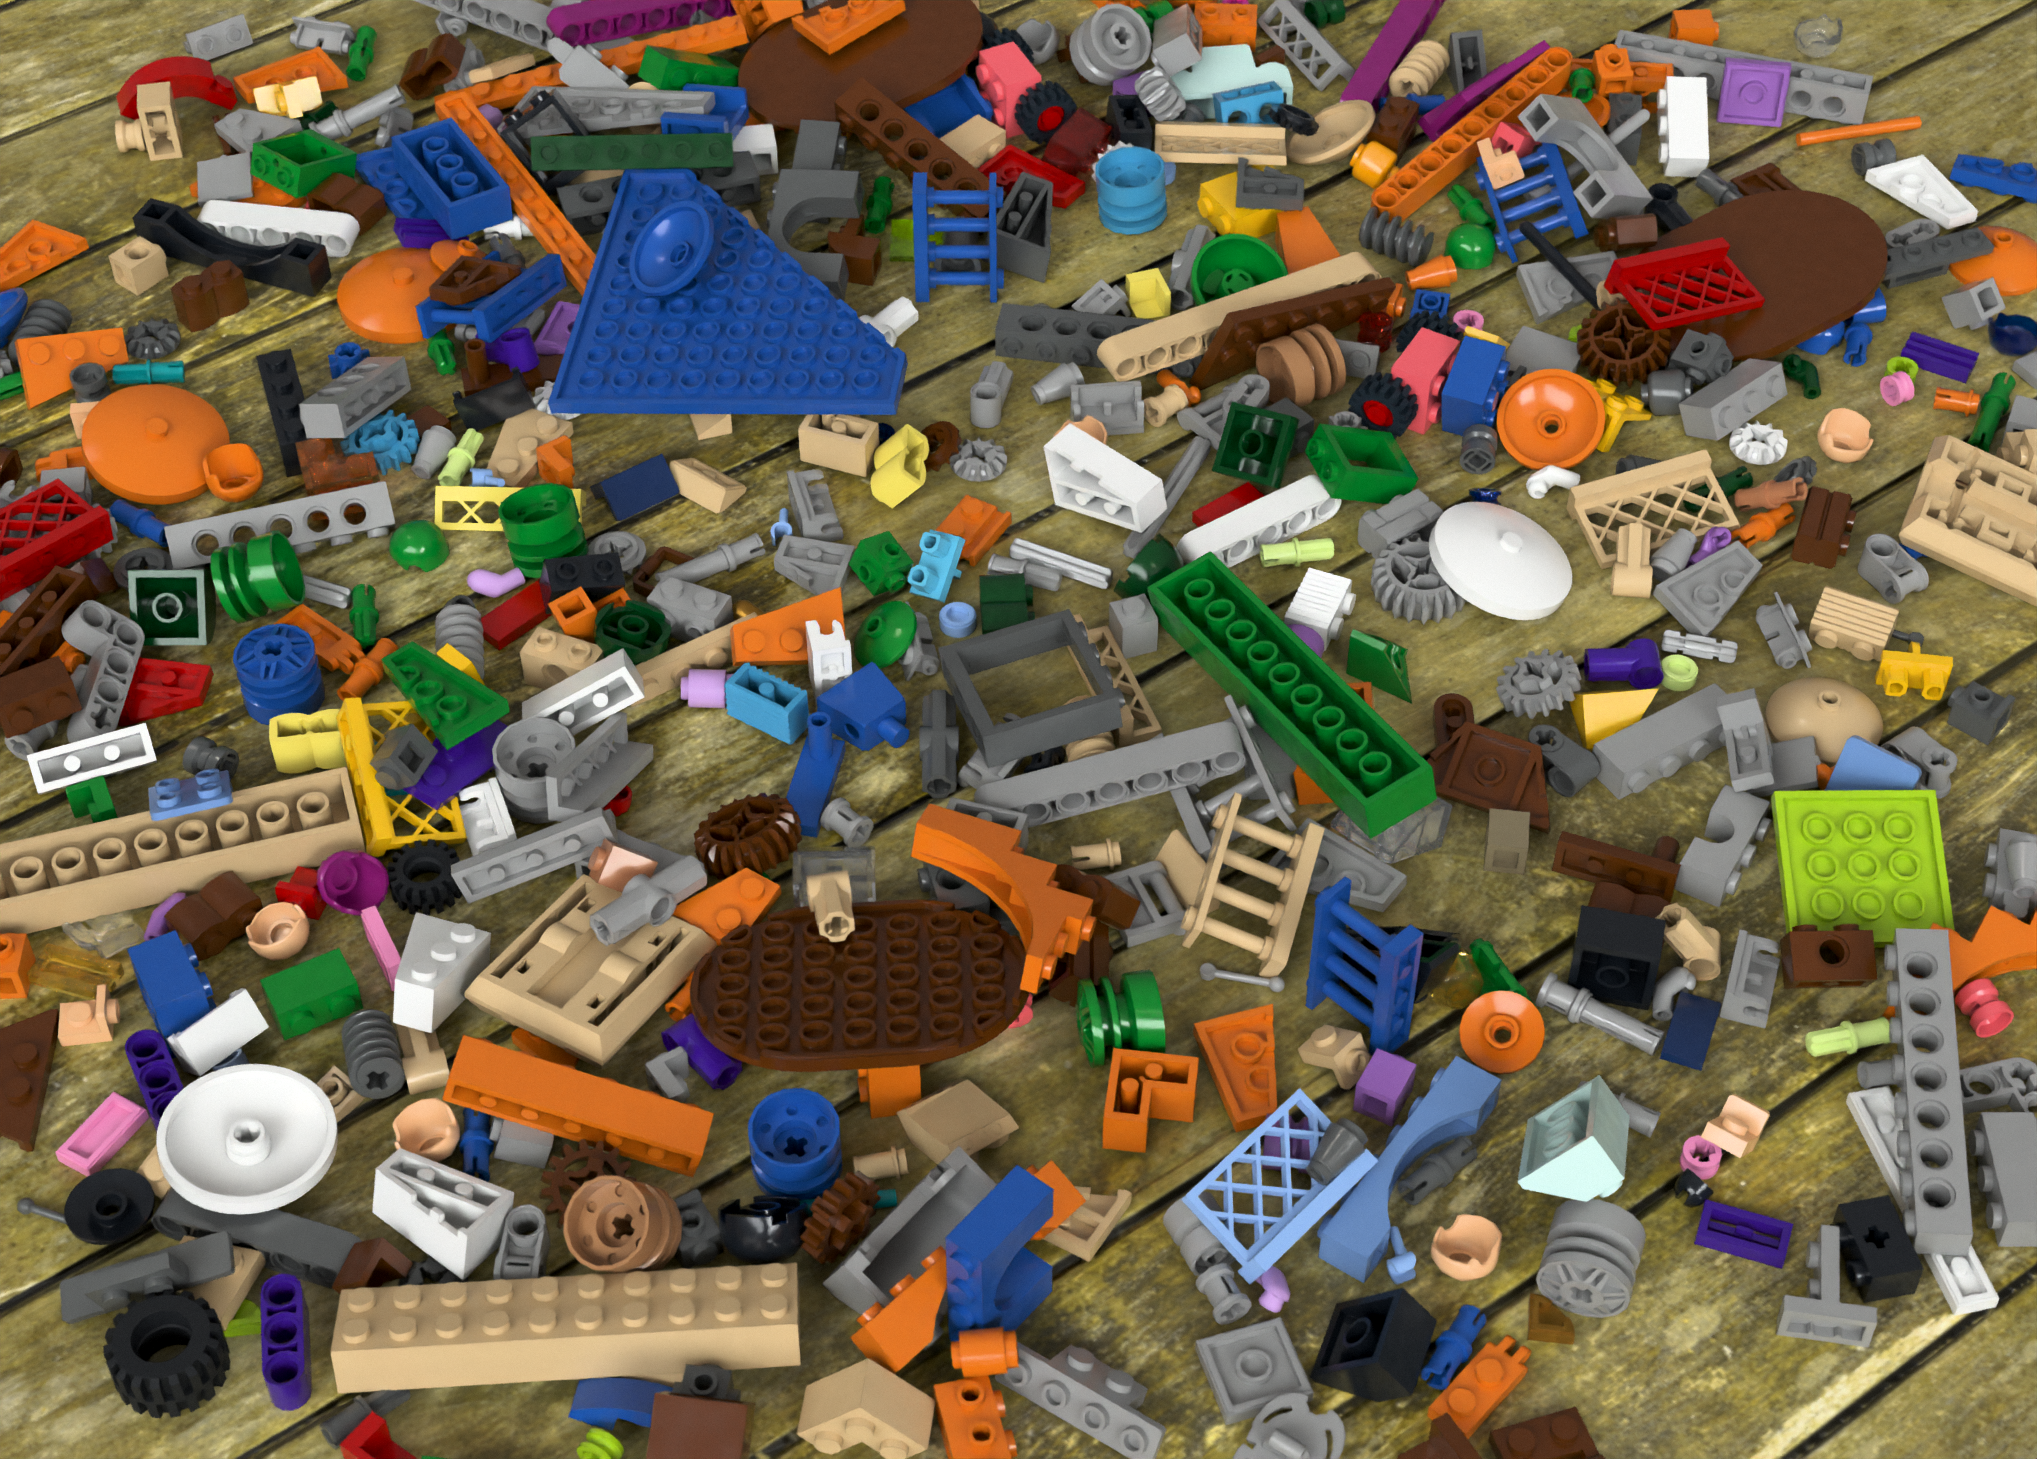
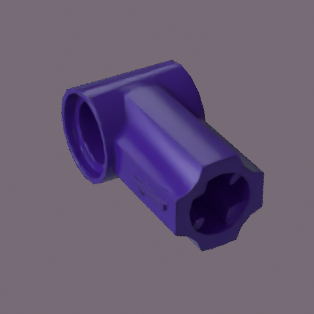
M528 328L511 329L503 333L492 343H485L488 362L508 364L511 372V368L516 366L519 367L521 372L532 370L540 363Z
M1642 638L1630 642L1625 648L1585 649V681H1629L1637 689L1654 688L1664 678L1658 645L1650 639Z
M693 1013L661 1032V1038L667 1051L669 1052L682 1046L687 1052L688 1064L713 1090L728 1088L735 1083L737 1076L742 1072L741 1061L725 1054L704 1037L694 1020Z

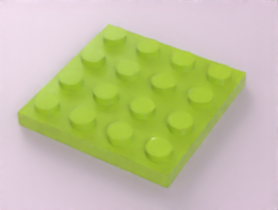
M1936 790L1773 792L1771 804L1786 934L1792 931V927L1798 925H1816L1818 931H1833V927L1837 925L1857 924L1859 925V930H1873L1875 948H1885V945H1892L1896 928L1929 929L1934 922L1955 931Z

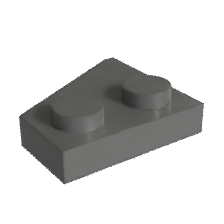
M1238 157L1236 207L1303 211L1304 179L1291 174H1283L1279 170L1268 166L1264 168L1263 172L1249 167V159Z

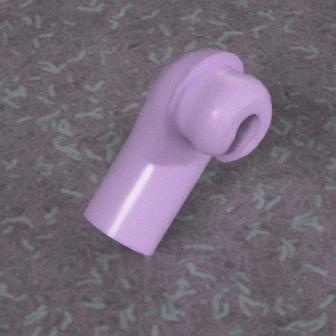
M517 567L502 575L484 569H477L469 573L467 583L473 591L491 598H497L525 584V578Z
M1271 1266L1255 1282L1262 1285L1265 1289L1259 1298V1304L1273 1313H1278L1281 1311L1283 1303L1289 1301L1290 1290L1285 1275L1276 1267Z

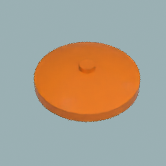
M399 247L373 254L354 265L342 278L337 290L340 315L352 331L369 340L388 344H408L425 341L427 339L423 338L415 306L430 296L429 287L444 271L432 261L429 248ZM448 324L445 327L446 332L455 328L457 324Z
M157 384L127 387L103 398L88 414L83 425L81 441L84 462L91 475L103 487L127 500L152 505L180 503L208 491L209 488L203 470L204 456L219 446L230 444L229 432L224 420L208 402L186 390Z

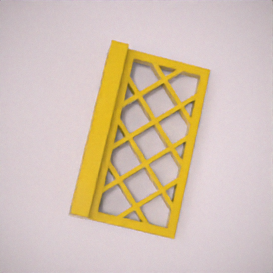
M361 697L345 698L336 719L367 854L373 857L384 856L386 850L401 849L406 844L410 848H415L414 841L421 840L422 846H427L428 839L435 840L436 846L440 845L441 842L448 845L464 843L467 836L457 797L448 802L447 807L444 805L439 810L430 807L432 811L423 821L405 808L414 796L408 794L403 802L399 804L386 795L385 787L379 784L375 778L377 771L372 767L370 761L386 738L384 737L385 734H382L370 725L368 716L381 715L392 723V726L388 729L392 730L410 724L404 720L409 713H417L408 701L362 704ZM428 726L421 732L431 744L436 739V736ZM436 813H439L451 822L453 832L441 833L428 823ZM398 816L418 828L413 835L395 836L393 822Z

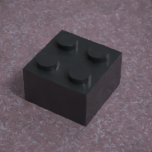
M1582 905L1567 984L1579 990L1583 987L1590 990V993L1593 994L1592 998L1600 1002L1649 1011L1661 959L1666 920Z

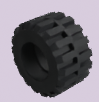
M174 1289L164 1290L161 1296H155L154 1292L144 1295L146 1300L140 1303L134 1300L127 1305L128 1312L125 1314L118 1313L113 1319L115 1328L107 1329L105 1335L107 1344L103 1346L106 1364L121 1399L126 1405L131 1404L135 1412L142 1415L148 1410L152 1418H161L163 1413L169 1412L171 1418L181 1416V1410L189 1408L190 1412H193L200 1408L198 1402L203 1399L210 1401L216 1395L214 1387L223 1386L227 1379L224 1371L230 1370L231 1361L228 1355L230 1351L218 1315L214 1308L210 1309L205 1299L200 1297L195 1300L193 1293L183 1291L179 1296L176 1295ZM173 1345L187 1346L179 1355L170 1360L148 1362L155 1353L163 1348Z

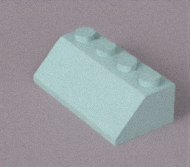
M1600 1075L1528 1119L1517 1181L1523 1189L1587 1202L1597 1195L1601 1198L1607 1197L1621 1187L1623 1184L1622 1180L1625 1179L1629 1115Z

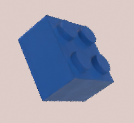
M1464 336L1441 393L1442 431L1463 436V432L1471 425L1483 424L1494 429L1498 412L1496 406L1498 401L1502 400L1510 385V381L1506 380L1510 369V362L1506 361V346Z
M176 930L127 949L143 1000L158 1032L164 1039L172 1059L176 1058L170 1048L167 1038L184 1031L216 1008L213 998L207 999V997L213 995V991L205 972L200 973L199 969H194L199 966V962L191 943L183 945Z

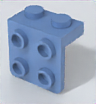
M1854 735L1847 739L1829 782L1823 791L1915 790L1922 772L1917 765L1860 736Z
M207 769L198 772L194 778L180 781L178 778H167L158 781L154 787L148 788L151 819L159 821L231 804L233 802L232 792L234 791L229 771L219 772L218 769Z

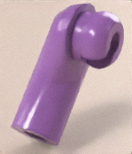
M1715 526L1705 533L1698 552L1690 556L1686 568L1728 546L1732 539L1731 532L1725 527Z
M173 893L153 910L143 936L145 941L167 933L168 927L164 915L176 903L186 898V893Z

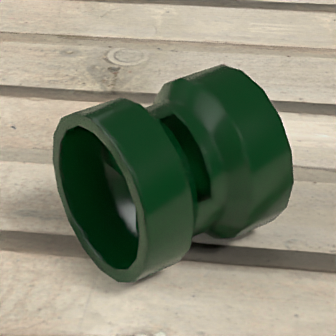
M1307 0L1304 4V15L1318 30L1324 28L1328 23L1331 25L1342 23L1346 18L1343 0Z

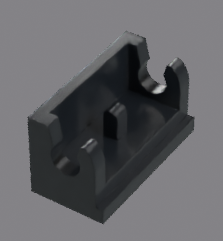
M518 366L511 368L514 374L511 379L463 398L459 390L452 393L455 398L453 399L454 406L467 429L474 428L476 431H479L535 407L530 387Z

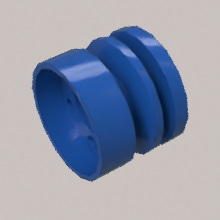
M282 623L257 628L240 639L234 649L233 663L237 671L238 681L241 684L244 705L250 717L261 724L269 725L270 719L278 715L287 713L311 715L319 710L325 700V686L321 670L318 667L315 644L309 633L298 626Z
M804 1088L782 1089L766 1096L754 1108L748 1121V1140L753 1177L759 1189L766 1195L791 1196L800 1198V1200L815 1199L818 1196L822 1197L826 1189L830 1191L835 1180L840 1178L843 1171L840 1122L832 1103L817 1092Z

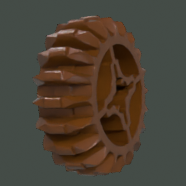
M1617 297L1615 305L1610 306L1604 301L1601 305V311L1592 308L1590 318H1583L1581 329L1577 332V354L1581 355L1580 363L1582 367H1588L1590 377L1599 375L1601 379L1613 380L1616 388L1620 382H1626L1627 386L1631 388L1633 380L1637 379L1642 384H1645L1647 374L1650 375L1653 371H1658L1659 367L1665 368L1667 356L1671 353L1670 341L1672 340V334L1668 328L1653 331L1629 302L1628 304H1622L1621 300ZM1652 309V311L1659 318L1660 312L1656 309ZM1621 335H1623L1624 337V343H1626L1627 345V351L1624 349V343H1622L1621 341Z
M764 792L756 797L748 794L741 800L734 798L732 803L720 805V810L710 812L708 820L699 823V829L694 833L696 840L694 842L695 853L698 860L704 863V869H706L709 876H716L718 880H724L745 868L762 876L763 872L768 869H777L779 862L788 861L789 854L798 850L797 844L803 840L801 836V821L797 811H794L788 799L780 798L778 794L767 796Z

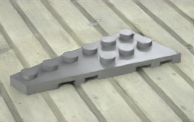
M533 86L512 111L519 108L523 112L531 106L529 100L544 89L549 93L556 88L588 132H596L602 129L661 123L660 117L664 112L708 115L716 102L714 92ZM553 104L516 129L522 138L574 133ZM503 121L501 125L497 128V131L499 136L503 140H505V138L500 133L503 125H505Z

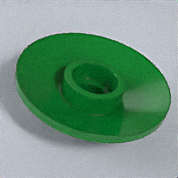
M901 601L887 602L873 610L860 625L854 640V654L857 661L863 666L873 662L879 669L885 668L897 661L906 652L914 639L917 629V618L914 610L908 604Z

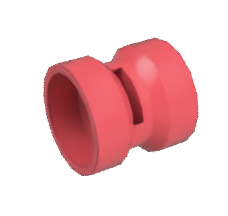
M1978 979L1967 984L1955 997V1004L1962 1014L1971 1018L1970 1026L1976 1035L1981 1038L1994 1036L2003 1031L2014 1018L2013 1011L2008 1004L1998 999V990L1989 979Z

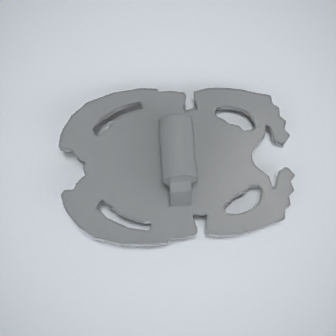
M1302 1393L1282 1394L1266 1404L1255 1417L1252 1428L1247 1436V1442L1255 1445L1253 1449L1243 1443L1237 1449L1232 1459H1325L1328 1448L1325 1430H1329L1333 1437V1450L1330 1459H1339L1346 1438L1344 1424L1333 1410H1329L1327 1414H1319L1317 1416L1309 1412L1307 1404L1308 1395ZM1292 1408V1411L1279 1414L1270 1419L1267 1423H1264V1421L1273 1413L1281 1409Z

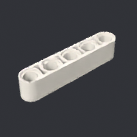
M222 200L207 201L196 219L209 229L241 243L257 246H274L286 243L294 238H300L325 245L327 256L344 257L348 255L360 231L358 221L346 213Z
M1312 474L1188 532L1180 539L1176 548L1186 564L1211 551L1227 568H1230L1259 554L1260 544L1282 543L1329 520L1338 512L1342 501L1341 499L1331 498L1320 478Z

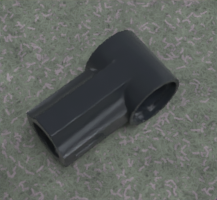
M1656 183L1650 186L1648 192L1653 199L1645 206L1644 214L1653 213L1656 216L1657 228H1661L1666 234L1680 226L1683 227L1692 223L1693 219L1677 202L1678 191L1675 187L1666 183Z

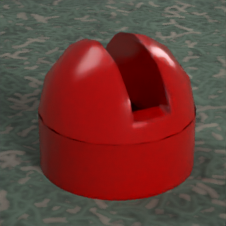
M626 785L603 810L611 809L615 817L626 813L631 806L632 790Z

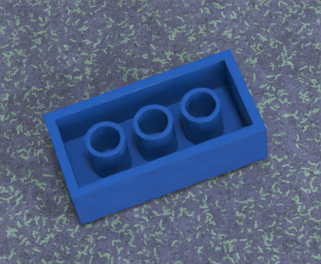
M452 118L391 137L396 171L452 240L466 237L469 234L513 219L510 187Z

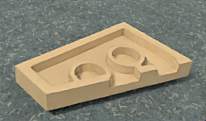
M533 408L506 419L487 469L492 470L493 477L505 480L503 487L525 488L539 472L536 448L563 435H567L570 438L574 433L572 422Z

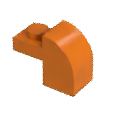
M582 586L548 603V606L564 635L595 644L593 632L598 611L613 602L614 608L625 606L626 600L631 599L624 588H621L592 604Z

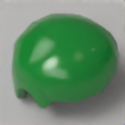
M1479 223L1458 224L1448 233L1444 257L1450 255L1455 266L1463 269L1487 267L1492 263L1496 250L1495 237L1488 227Z
M411 520L401 524L391 536L389 542L391 557L405 570H409L410 566L415 565L424 572L432 571L443 564L450 554L449 543L443 531L428 520Z

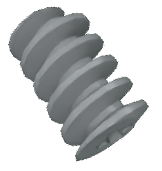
M449 605L436 616V653L447 643L473 663L483 680L485 675L483 667L485 663L483 657L484 638L482 635L484 628L481 622V613L469 605Z

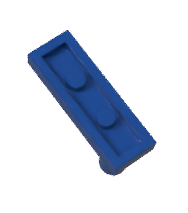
M814 712L807 719L808 735L786 796L800 818L801 835L815 838L818 837L821 828L820 819L823 811L828 806L846 752L845 741L832 739L831 718L825 712Z

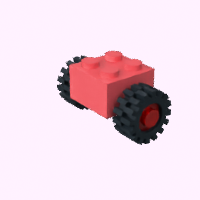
M1002 28L1001 33L998 29L993 30L994 36L992 37L987 33L984 36L986 41L983 43L977 59L972 60V64L975 67L974 69L979 80L978 92L984 99L989 100L993 108L991 122L1006 130V139L1025 133L1032 142L1035 141L1041 145L1043 141L1046 145L1051 144L1052 138L1056 141L1060 140L1059 134L1062 132L1067 135L1070 132L1067 128L1068 125L1074 126L1075 120L1073 117L1078 115L1076 111L1077 105L1071 96L1057 82L1053 84L1051 81H1045V86H1043L1040 73L1032 65L1034 63L1033 50L1016 30L1011 29L1010 31L1008 28Z
M1424 310L1421 314L1419 312L1414 314L1396 339V342H1398L1396 346L1397 352L1403 353L1391 367V374L1386 373L1382 377L1381 372H1375L1373 376L1371 374L1368 375L1349 399L1348 404L1351 406L1348 410L1362 418L1361 426L1368 427V430L1391 432L1396 440L1406 429L1424 435L1432 423L1437 424L1442 416L1441 393L1462 344L1461 340L1464 337L1462 331L1455 332L1459 327L1455 322L1451 325L1447 323L1450 319L1448 316L1444 315L1441 319L1439 318V312L1433 311L1429 315V311Z

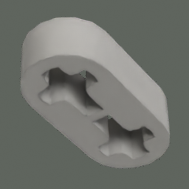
M1929 219L1913 220L1886 234L1887 250L1936 238L1939 236L1940 227L1936 222Z
M1257 374L1243 376L1223 402V423H1226L1231 402L1263 409L1269 400V381Z

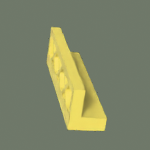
M436 486L435 525L442 531L504 532L500 518L494 523H485L476 513L484 505H498L500 507L501 503L509 495L523 488ZM571 489L580 515L579 522L582 524V507H586V492L582 489ZM445 504H461L468 511L457 523L444 522ZM473 516L478 523L466 522Z

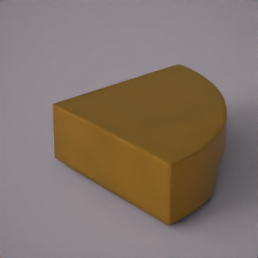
M1530 1293L1527 1340L1573 1345L1575 1330L1571 1319L1554 1306L1549 1298Z

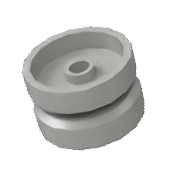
M1107 4L1075 28L1070 37L1069 50L1073 64L1083 77L1089 82L1100 86H1111L1114 80L1127 77L1146 62L1151 52L1152 40L1148 26L1137 12L1122 4Z

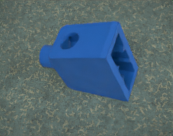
M870 662L816 697L817 712H825L830 716L832 733L862 751H869L884 740L892 747L899 748L909 738L910 731L905 727V699L873 662Z

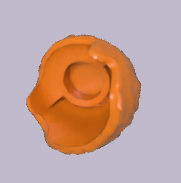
M244 443L225 444L209 451L204 456L203 470L205 480L211 493L216 498L227 502H243L256 495L257 491L262 487L264 480L263 466L251 446Z

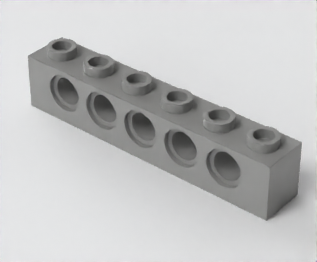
M386 481L165 526L164 530L173 569H205L206 566L211 564V555H202L197 549L199 540L205 536L216 538L219 543L218 548L230 547L231 544L235 543L234 536L240 529H251L258 536L270 532L275 522L286 521L293 528L288 541L294 548L295 553L300 554L317 550L316 543L329 540L331 546H338L353 542V535L367 533L368 539L390 534L388 528L395 527L396 523ZM353 505L360 506L366 513L365 520L357 525L348 523L344 518L345 510ZM315 513L326 515L329 519L328 528L323 532L312 531L307 525L311 515Z

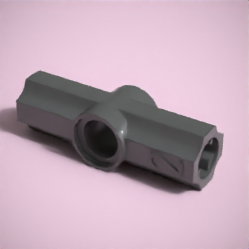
M932 690L929 695L923 697V726H920L919 729L922 792L930 794L932 798H946L951 792L956 791L957 785L956 761H959V726H956V702L953 695H950L946 690Z

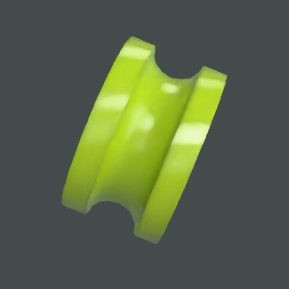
M1902 356L1891 358L1887 362L1884 377L1893 375L1898 371H1903L1909 375L1913 385L1915 384V376L1918 373L1917 363Z
M591 1428L586 1435L588 1442H581L576 1449L580 1459H620L625 1452L622 1444L614 1436L598 1428Z

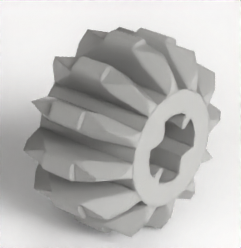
M1154 66L1152 69L1142 73L1141 77L1135 81V91L1144 106L1157 121L1173 120L1186 108L1185 98L1182 96L1176 83L1173 82L1164 69Z

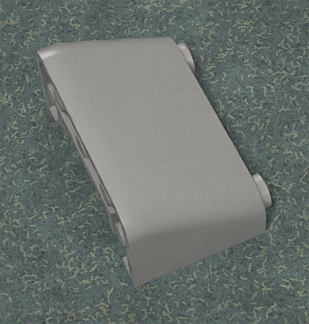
M958 1146L898 1203L822 1282V1285L835 1298L860 1315L877 1301L884 1308L894 1299L889 1290L909 1273L914 1279L920 1276L926 1270L920 1263L940 1245L946 1250L945 1237L997 1184ZM947 1289L943 1294L936 1315L933 1340L924 1350L929 1348L944 1332L939 1324L944 1319L943 1316L948 1312Z

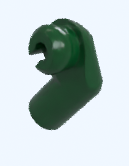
M1796 354L1786 356L1782 363L1785 375L1802 385L1805 398L1811 400L1818 398L1821 395V387L1816 367L1812 363L1802 360Z

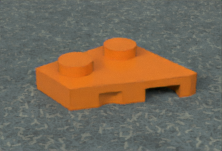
M745 868L676 905L672 916L703 930L720 946V939L740 926L746 924L752 927L761 923L782 894L781 886Z

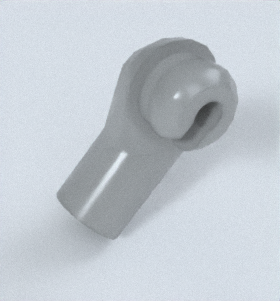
M1686 967L1671 968L1655 983L1652 993V1015L1656 1020L1668 1021L1672 1019L1674 1013L1673 996L1678 991L1689 993V990L1695 988L1696 977L1691 972H1688Z

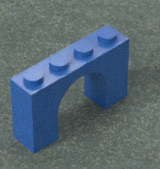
M1016 1165L945 1237L948 1333L950 1341H958L959 1331L1002 1326L1004 1331L1016 1330L1052 1292V1266L1026 1249L1024 1245L1053 1216V1188L1019 1165Z

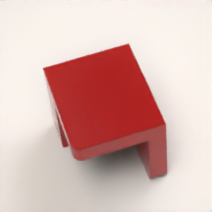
M373 1411L339 1444L344 1459H417L391 1440L386 1420Z

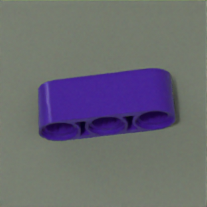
M145 1029L137 1031L127 1039L125 1052L157 1132L165 1109L184 1087L161 1034L155 1030Z
M277 1274L266 1280L260 1293L262 1373L272 1403L276 1408L283 1411H292L306 1404L312 1392L309 1310L300 1281L291 1274ZM292 1379L289 1382L282 1383L284 1380Z

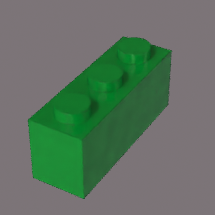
M647 45L638 76L659 90L683 91V87L687 83L738 87L740 68L719 56Z

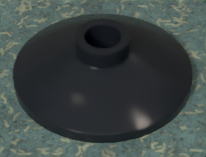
M114 1168L96 1172L79 1182L69 1194L64 1208L66 1224L75 1237L86 1243L94 1245L119 1243L138 1233L148 1223L155 1207L154 1192L147 1179L135 1171Z

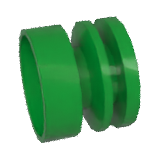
M554 483L533 485L509 495L501 503L498 514L505 537L509 540L507 544L514 568H519L524 576L540 578L544 559L584 556L588 554L589 548L582 524L579 522L580 515L572 490L565 485Z
M279 530L251 537L247 545L243 542H236L231 544L230 547L224 546L214 549L211 554L210 567L217 595L223 608L235 622L244 623L251 621L253 617L266 616L269 608L274 612H278L303 603L305 599V584L302 569L292 545Z
M1150 969L1123 973L1120 980V993L1116 994L1107 976H1100L1098 979V996L1090 978L1079 979L1077 983V1003L1075 1005L1077 1030L1081 1045L1085 1049L1089 1065L1092 1068L1103 1067L1105 1047L1110 1062L1112 1061L1113 1048L1122 1049V1044H1127L1129 1050L1165 1054L1166 1038L1163 1009L1157 982Z

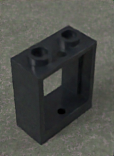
M556 88L549 93L545 89L537 93L529 100L531 106L523 112L517 108L503 119L505 125H503L500 132L548 196L554 194L557 188L565 186L584 171H553L551 174L549 172L532 171L531 148L516 129L553 104L577 136H591Z

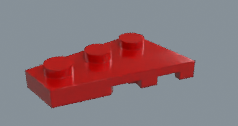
M1010 144L977 169L987 178H989V173H996L997 186L1003 187L1007 196L1021 172L1053 182L1052 206L1066 209L1086 192L1084 181Z

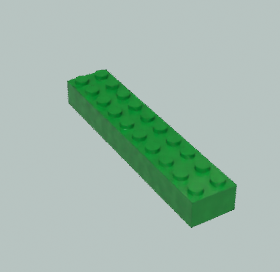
M1211 551L1147 587L1151 606L1158 617V623L1229 695L1231 694L1240 707L1245 704L1247 705L1256 723L1370 839L1437 800L1432 766Z

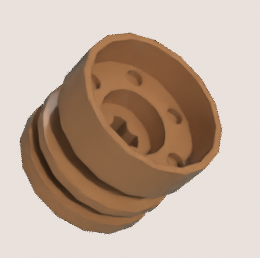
M1315 323L1291 332L1290 336L1284 335L1260 344L1256 351L1257 374L1269 381V401L1272 404L1287 397L1300 408L1310 404L1313 399L1320 400L1338 393L1345 386L1346 368L1340 347L1333 335L1320 324Z
M617 1175L598 1176L584 1183L571 1197L564 1214L563 1233L568 1249L581 1264L594 1270L608 1273L659 1271L676 1253L681 1241L682 1218L677 1203L665 1190L649 1183L634 1181Z

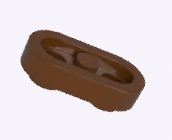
M1449 693L1436 699L1433 709L1436 748L1440 744L1448 742L1452 738L1453 733L1466 721L1475 724L1473 706L1466 697Z

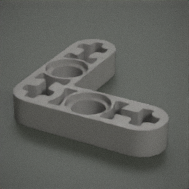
M2021 1057L2010 1058L1960 1070L1963 1115L2004 1105H2009L2012 1112H2029V1107L2037 1106V1065L2028 1059ZM2022 1080H2027L2026 1085H2024ZM1982 1082L1989 1086L1992 1093L1979 1094L1972 1090L1969 1083ZM1924 1085L1923 1089L1925 1090H1934L1933 1088L1927 1085Z

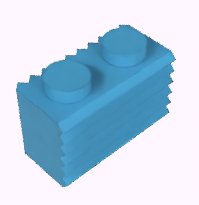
M750 662L744 663L726 681L724 693H726L728 715L789 745H792L808 728L807 690L801 691L800 687H794V684H788V681H782L781 678H775V675H769V672H763L762 669H757L756 666H750Z

